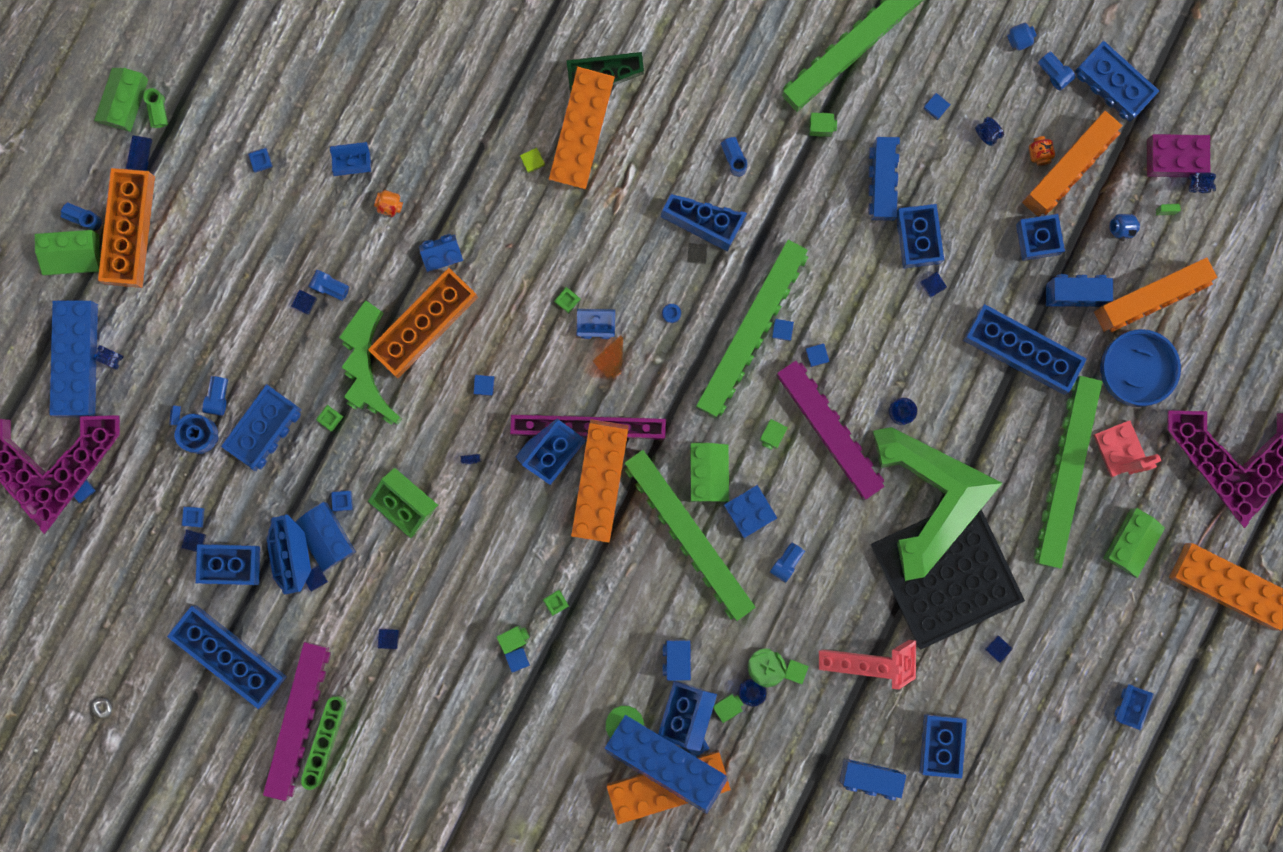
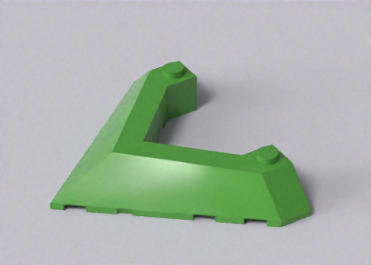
M892 427L874 430L873 436L880 468L901 465L945 494L918 537L902 539L897 542L905 581L923 578L1002 485V482Z

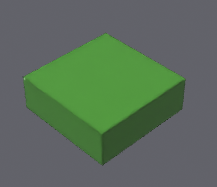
M1162 204L1156 209V216L1176 215L1181 211L1180 204Z
M565 287L554 302L569 314L581 298Z
M327 405L316 420L332 432L343 416Z
M560 590L543 599L552 616L569 607Z
M790 659L784 678L803 684L809 666Z

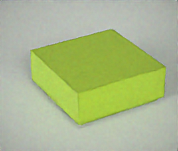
M537 148L520 155L528 174L545 166Z

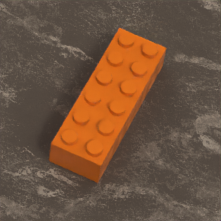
M577 67L549 180L586 189L614 76Z
M1104 111L1022 203L1037 217H1040L1043 213L1047 215L1095 163V160L1121 134L1118 130L1123 125L1107 111Z
M111 168L98 281L104 285L143 288L155 176L149 171Z
M1206 257L1094 311V314L1103 332L1110 330L1112 333L1126 326V321L1129 325L1143 318L1144 315L1146 317L1160 310L1161 307L1163 309L1213 285L1212 281L1218 277Z
M448 268L368 350L399 379L478 298L477 294Z
M590 419L572 537L610 543L629 425Z
M1185 543L1169 576L1170 579L1272 630L1282 631L1283 588L1193 543Z
M719 750L697 756L698 759L726 775ZM642 774L607 784L617 824L688 804V802ZM728 779L720 794L731 790Z

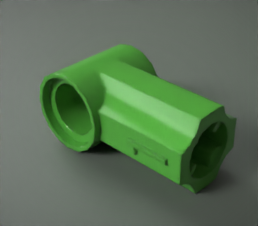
M147 89L143 94V99L147 105L151 128L167 126L164 95L157 89ZM157 94L158 99L155 102H151V97Z

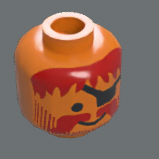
M1045 136L1034 138V142L1029 145L1031 161L1036 163L1037 166L1050 164L1052 159L1055 158L1053 141L1045 139Z
M383 190L381 193L378 192L374 203L377 213L388 217H394L396 212L400 213L403 202H400V195L388 190Z

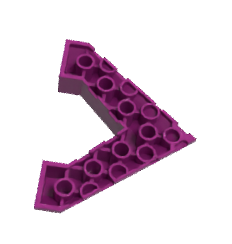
M1168 410L1167 430L1242 527L1246 528L1252 517L1260 511L1271 494H1274L1283 483V413H1277V433L1241 466L1207 431V411Z
M120 415L80 417V437L47 472L11 440V421L0 419V483L19 502L21 508L35 521L43 534H46L120 436Z

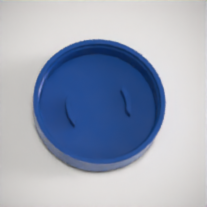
M1138 329L1120 335L1107 346L1101 359L1100 373L1105 388L1117 401L1132 407H1146L1163 401L1174 391L1180 379L1181 363L1177 350L1166 337L1151 330Z

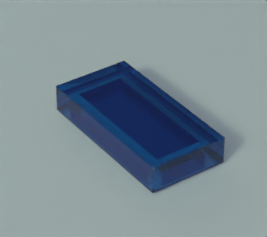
M132 135L126 169L147 171L153 141L151 138Z

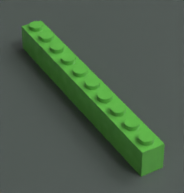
M881 0V5L877 9L873 7L866 14L867 17L863 21L861 19L853 25L854 29L848 33L846 31L840 36L839 42L836 45L831 44L825 50V55L821 58L820 56L816 57L811 62L812 66L808 70L804 68L797 75L798 78L794 82L789 81L783 87L782 97L798 112L923 0Z
M789 239L787 240L696 406L697 409L714 418H717L718 415L722 416L727 407L724 405L726 399L732 398L736 391L733 388L736 381L740 383L745 374L742 371L745 365L749 366L754 358L751 355L754 348L759 349L764 340L760 337L763 332L767 333L772 325V322H770L772 315L777 316L782 307L779 305L781 299L786 300L790 292L788 286L791 282L795 283L800 274L797 272L799 266L804 267L809 258L806 256L807 249Z
M1078 376L1070 390L1072 391V396L1068 399L1066 405L1068 414L1067 417H1064L1062 423L1064 432L1058 441L1060 451L1054 459L1056 469L1050 478V484H1052L1051 492L1048 491L1046 496L1047 510H1044L1042 514L1044 524L1038 533V540L1040 542L1038 548L1036 547L1033 558L1036 559L1035 564L1062 569L1103 382L1101 380Z
M640 451L624 463L626 466L624 471L629 478L634 477L638 482L635 486L641 494L645 492L648 496L647 503L652 510L656 508L660 513L657 517L663 525L667 523L671 530L668 532L674 541L677 539L680 541L682 546L679 548L686 557L690 555L693 560L691 565L696 572L701 571L705 576L702 580L708 588L712 586L716 593L713 595L719 604L723 602L727 607L724 611L731 620L734 618L738 621L755 609V605L645 451Z

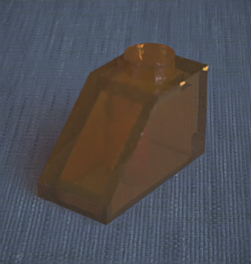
M620 335L592 361L608 380L611 377L615 379L622 372L620 369L622 368L623 337Z

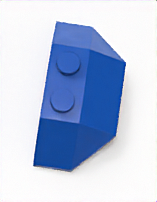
M289 515L271 518V526L267 535V546L273 579L282 589L284 595L301 592L311 572L305 532Z

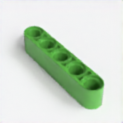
M342 696L331 697L325 705L301 778V784L307 790L318 787L322 782L347 705L346 700ZM333 700L340 702L341 707L339 710H335L332 707ZM328 718L332 719L335 723L333 729H329L326 726ZM321 737H325L328 740L326 748L320 745ZM315 756H319L322 759L321 766L314 764L313 759ZM308 775L315 777V785L308 783Z

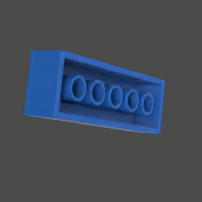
M53 301L50 416L57 418L95 416L98 304L93 301Z
M986 304L980 307L962 340L1063 395L1070 392L1087 360L1085 357Z
M198 605L191 606L167 636L257 709H261L267 704L287 678L285 674Z
M627 715L624 716L604 748L610 756L708 814L727 782L725 774Z

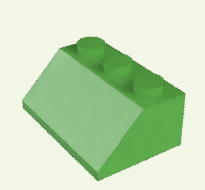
M112 68L94 121L131 132L148 83L147 77L143 73L127 68Z
M93 230L35 234V253L42 275L99 272V234Z
M690 444L691 502H729L728 444Z
M396 468L381 479L368 500L371 505L410 538L419 531L438 506L437 503Z
M1130 509L1103 559L1138 578L1165 527L1154 517L1140 509Z

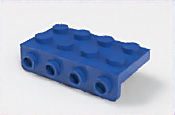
M1104 40L1074 71L1080 81L1086 82L1093 93L1100 95L1109 107L1116 109L1119 112V116L1129 122L1159 92L1152 83Z
M266 384L221 447L245 463L253 471L261 470L267 462L265 460L267 456L276 451L278 441L281 438H285L289 433V426L300 418V411L302 409Z

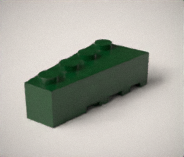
M642 52L566 60L570 94L577 67L614 76L613 86L644 75Z

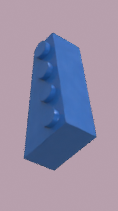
M877 137L872 147H869V159H872V166H869L868 174L869 177H872V185H869L868 195L872 196V203L868 205V214L871 215V220L894 221L897 217L898 191L895 190V187L898 185V172H895V168L898 167L899 154L896 153V147L900 144V137Z
M671 194L662 210L661 218L728 252L747 213L733 211L726 207L713 206L706 202L700 203L693 199Z

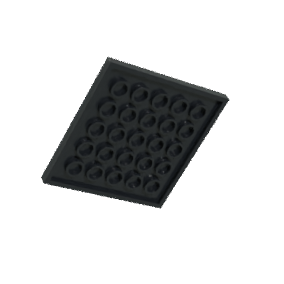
M982 509L923 578L905 581L897 542L902 539L918 537L931 516L870 544L919 650L1025 602Z

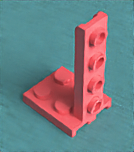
M1130 420L1093 435L1111 477L1125 472L1131 475L1156 468V463L1161 461L1158 454L1145 456Z
M908 640L893 649L892 658L820 650L819 670L892 679V689L899 690L916 679V641Z

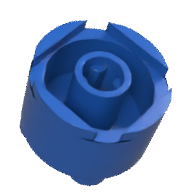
M188 414L178 421L174 433L179 447L195 454H203L210 451L219 440L216 424L211 419L199 414ZM196 430L199 431L197 438L194 437V435H196Z

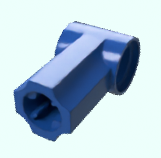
M1051 51L1038 61V64L1048 74L1052 85L1057 90L1061 91L1076 78L1073 70L1066 65L1064 66Z
M736 137L727 138L720 145L732 175L741 177L747 171V160L743 156ZM741 163L744 167L736 169L734 164Z
M68 202L63 205L61 218L93 231L100 229L102 226V219L92 211L85 210ZM93 217V222L88 224L89 218Z
M317 269L308 286L319 293L328 294L340 301L346 298L350 288L348 285L333 279L330 275Z
M211 376L208 395L203 401V413L224 415L228 379Z
M791 542L782 557L773 565L770 573L786 583L793 574L795 566L805 553V550Z

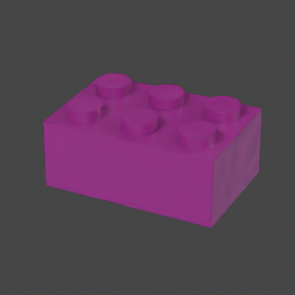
M1153 134L1147 139V177L1204 178L1211 173L1210 135Z

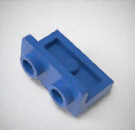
M367 142L330 147L334 176L371 172V154Z
M455 234L443 235L435 241L427 240L419 246L427 272L463 261Z
M577 309L576 336H581L583 339H590L592 337L610 339L615 337L616 309Z
M1128 684V687H1124L1121 694L1123 699L1121 706L1118 705L1115 710L1114 716L1116 721L1141 731L1154 694Z

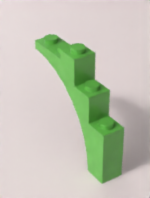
M365 300L339 337L343 340V346L349 350L354 348L342 366L346 370L344 374L352 380L355 377L357 378L344 398L348 400L346 404L355 410L357 407L363 410L366 404H368L367 409L375 414L380 412L384 415L383 420L391 425L393 422L398 425L402 418L388 406L375 385L371 371V352L368 350L372 345L376 327L384 313Z

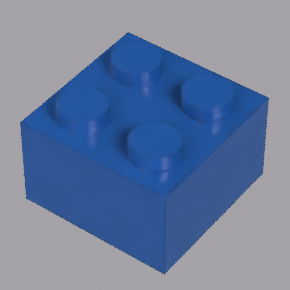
M1058 214L1021 219L1016 224L1022 261L1059 256L1065 252Z
M758 485L723 505L742 538L749 536L777 519Z
M666 640V644H663V656H666V663H663V676H666L667 681L691 680L690 640Z

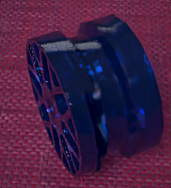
M988 116L984 118L982 124L979 123L975 127V131L981 140L991 147L997 143L999 138L1001 139L1005 135L1001 126Z
M1207 172L1190 174L1189 180H1191V184L1188 188L1189 192L1211 193L1212 189L1215 192L1216 184H1214L1216 174Z
M99 345L97 348L98 352L94 354L93 359L118 370V363L123 360L124 356Z
M909 398L895 400L889 407L890 419L898 425L911 423L917 416L916 404Z
M753 679L745 680L739 687V697L747 706H759L766 699V688L755 683Z

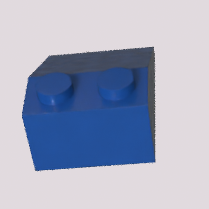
M557 418L530 439L516 455V458L522 466L551 485L586 442V439Z

